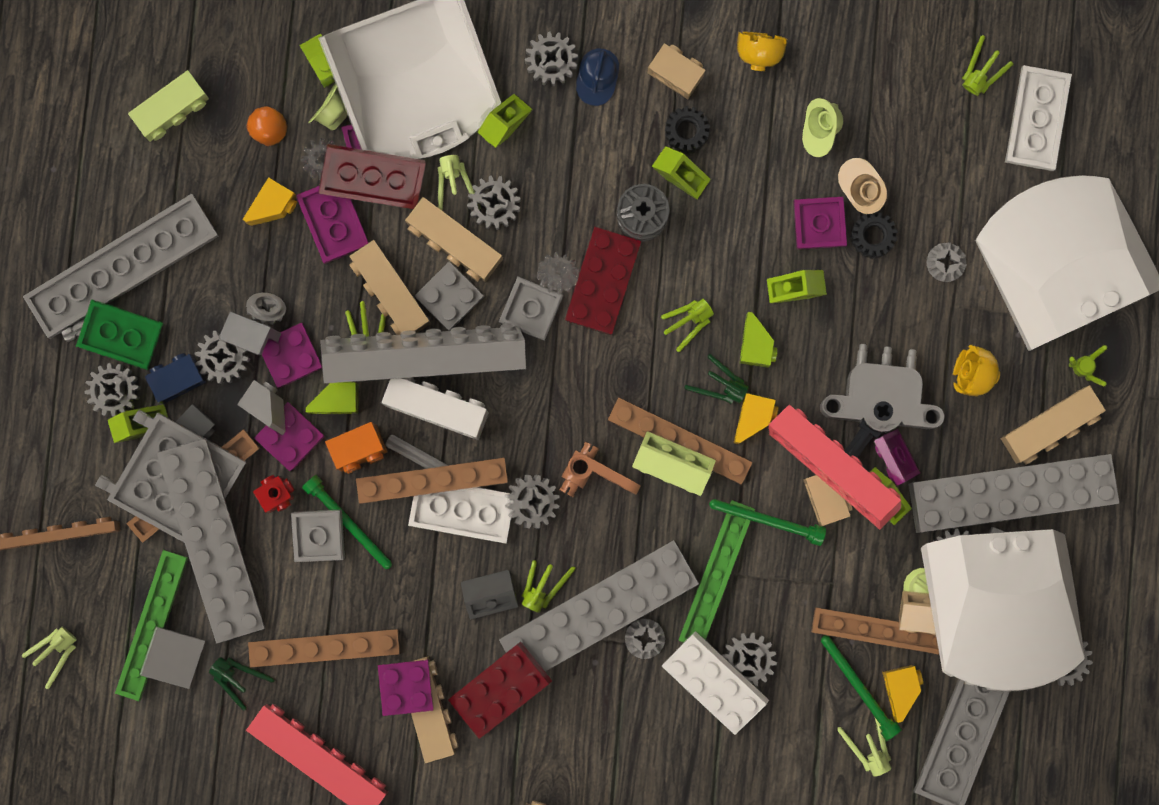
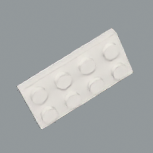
M1025 65L1021 67L1005 159L1006 163L1049 171L1056 169L1072 74Z
M475 487L414 496L408 526L507 544L511 517L508 515L512 509L505 508V505L510 503V499H507L505 495L510 493Z
M696 631L662 665L672 677L734 735L769 701Z

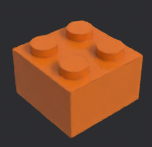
M373 422L325 441L336 469L347 472V474L361 469L360 464L366 461L373 464L384 459L383 454L388 452L378 427Z

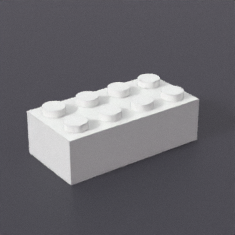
M413 377L390 379L382 400L384 406L479 440L489 414L487 409H485L484 403L471 398L469 402L463 401L460 394L446 390L445 394L438 392L439 388L424 381L422 385L416 384V380Z

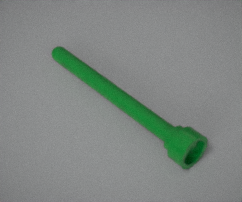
M317 474L302 486V489L308 495L317 496L329 510L342 509L323 489V481ZM342 510L343 525L384 569H390L392 562Z
M716 499L711 500L709 503L710 507L714 510L805 536L806 540L817 546H821L825 538L826 527L817 524L806 527Z
M827 635L823 636L821 643L881 725L879 726L881 729L880 734L885 741L893 738L902 731V728L897 722L887 718L831 638Z

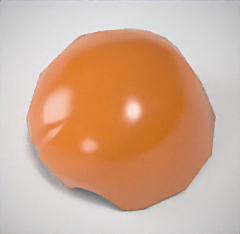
M267 106L256 108L249 116L246 125L249 135L266 146L279 143L285 137L287 131L284 116L274 108Z

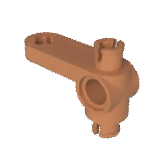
M587 442L584 443L581 452H574L561 476L565 481L559 490L566 493L570 487L567 495L574 497L578 487L584 488L592 472L635 495L641 487L634 481L593 460L599 449L593 446L589 452L591 444ZM580 460L586 462L588 466L587 471L584 474L575 473L573 470L575 462Z

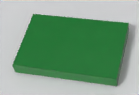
M91 299L76 347L148 370L164 323Z

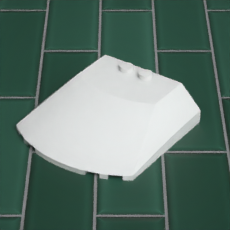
M416 0L318 38L362 150L414 159L430 157L445 152L466 141L480 129L488 114L501 104L464 0Z
M1070 176L1031 187L1002 206L988 220L975 240L1028 351L1159 291V274L1109 178Z
M1051 529L960 535L927 543L921 547L942 672L950 677L955 676L965 681V684L985 687L987 690L1021 691L1056 681L1075 669L1085 659L1065 534Z

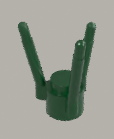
M711 354L708 355V359L731 379L727 381L712 371H709L708 375L725 385L723 392L727 395L689 385L684 386L685 390L721 399L730 404L733 401L740 403L749 386L743 383V379L737 377Z
M220 657L210 668L209 674L214 677L213 680L227 692L234 702L245 711L247 707L226 684L230 682L242 693L246 692V689L232 678L235 674L233 667L271 683L274 682V678L237 663L230 657L227 660Z

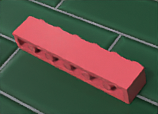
M788 405L769 424L770 436L879 530L901 509V497L893 488L890 487L888 489L881 483L882 481L877 474L872 471L869 473L863 468V464L857 457L853 455L850 457L844 452L843 446L838 441H831L826 436L825 431L819 425L810 423L807 420V416L800 409L795 410L792 406Z
M268 704L264 705L246 729L247 732L347 805H379L388 793L384 789L386 785L375 777L372 780L364 775L366 771L356 763L351 765L344 760L346 756L335 748L332 750L323 745L325 741L315 733L309 735L303 730L305 726L294 718L291 721L283 716L285 712L275 704L271 706Z

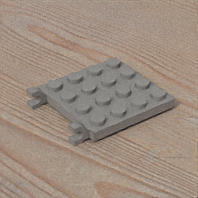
M139 410L133 420L147 427L148 430L117 484L108 477L101 475L95 486L110 493L107 499L109 502L184 542L156 453L203 439V437L159 412L155 418H152L147 413ZM207 440L224 498H226L246 461Z

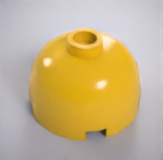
M739 32L737 51L739 57L745 63L751 64L750 69L765 71L766 67L776 65L783 58L787 38L775 35V38L772 39V36L764 33Z
M969 345L970 349L968 351L963 349L956 360L953 375H958L957 383L953 382L956 391L961 394L979 396L988 393L999 381L1000 371L997 359L990 351Z

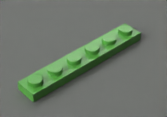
M731 500L730 504L739 507H743L753 511L755 510L754 508L740 504L733 500ZM726 513L678 639L679 641L685 642L695 631L706 640L751 520Z
M166 550L162 551L115 694L141 701L148 677L141 676L140 672L156 626L165 629L188 557Z

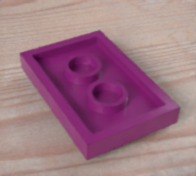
M319 186L296 195L324 264L356 252L369 243L351 199L319 194Z

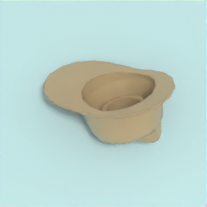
M852 158L846 161L841 166L838 174L841 189L859 212L873 214L879 211L887 199L885 182L868 161L861 158Z

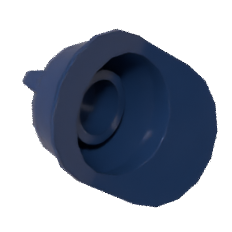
M596 48L585 54L581 61L576 90L580 99L591 106L605 104L614 93L619 73V62L611 51Z

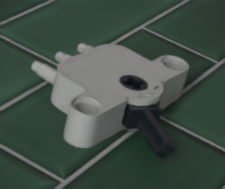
M860 344L856 367L850 371L847 378L846 396L829 395L821 402L820 411L826 418L860 422L858 427L861 429L844 451L850 457L853 455L858 458L872 438L877 439L881 433L893 430L897 426L933 429L943 423L944 413L941 408L935 405L921 404L922 378L916 371V350H909L906 367L891 366V347H884L882 363L880 365L867 363V345ZM829 400L837 402L838 411L836 413H830L827 410L826 404ZM885 407L884 413L887 416L879 417L877 408ZM927 411H933L936 414L937 420L935 424L927 422L925 418Z

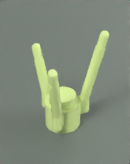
M448 155L439 159L440 167L437 169L439 174L438 208L440 210H443L444 176L450 180L453 195L457 194L455 178L460 176L459 173H461L469 193L475 194L465 171L464 163H460L458 155Z
M63 626L59 630L56 628L49 636L22 654V657L26 658L50 642L51 645L33 661V666H36L54 649L59 653L65 650L45 685L46 689L51 687L68 656L76 648L73 643L77 639Z
M876 718L881 750L877 751L871 735L867 734L866 738L872 751L867 756L868 760L845 731L838 727V732L863 763L866 771L871 770L873 776H879L891 770L889 763L891 758L887 751L885 739L880 734L881 729L879 726L881 725Z

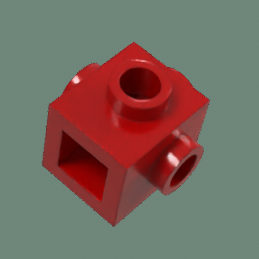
M271 475L261 481V487L253 491L265 513H271L276 509L280 512L291 505L290 501L294 499L292 492L295 489L288 478L283 479L281 476L275 477ZM275 490H278L277 497H274Z

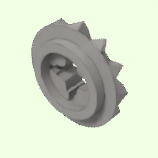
M952 243L938 244L932 248L927 257L928 271L935 279L942 282H951L958 279L967 266L966 255L959 246ZM949 253L950 260L957 264L950 265L945 272L944 263L937 260L944 259Z
M256 293L249 297L246 303L247 314L252 315L253 321L261 320L262 324L269 322L273 325L275 321H281L286 312L283 300L271 293Z
M640 619L628 627L625 634V643L632 655L641 659H649L661 652L665 643V635L661 626L655 621ZM646 628H648V636L656 640V642H647L644 650H642V642L634 638V636H642Z

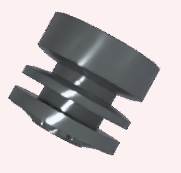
M645 183L634 185L625 190L619 199L617 207L618 226L623 234L641 242L650 241L658 237L666 227L670 211L668 200L664 193L657 187ZM641 206H646L648 212H646V216H641L640 211L636 210H640Z

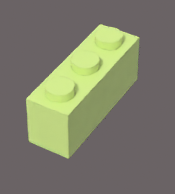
M187 70L130 111L128 115L150 142L153 139L156 141L166 134L168 128L173 125L178 126L184 122L186 115L192 111L197 112L202 109L209 98Z
M647 431L632 467L701 496L716 460Z

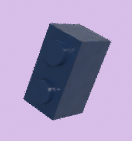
M182 353L172 358V363L166 366L160 364L149 370L150 374L145 376L159 404H166L207 383L204 375L200 373V367L196 365L197 361L194 356Z

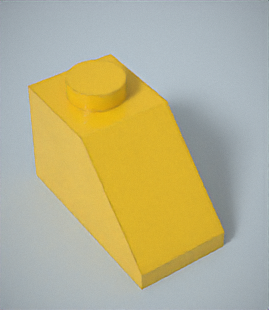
M268 177L243 220L248 225L253 226L284 218L287 213L291 214L296 207L297 201L295 199L297 197L294 192Z
M748 393L745 394L734 439L735 444H740L769 426L770 422L777 417L778 407L774 406L776 400Z
M912 665L882 672L893 718L897 723L903 722L921 692L920 685L923 684L922 674L920 670H916L915 666Z

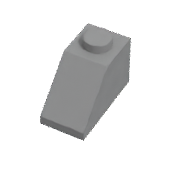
M254 380L237 405L283 435L285 432L284 402L281 397L275 394L278 389L266 381L261 385Z

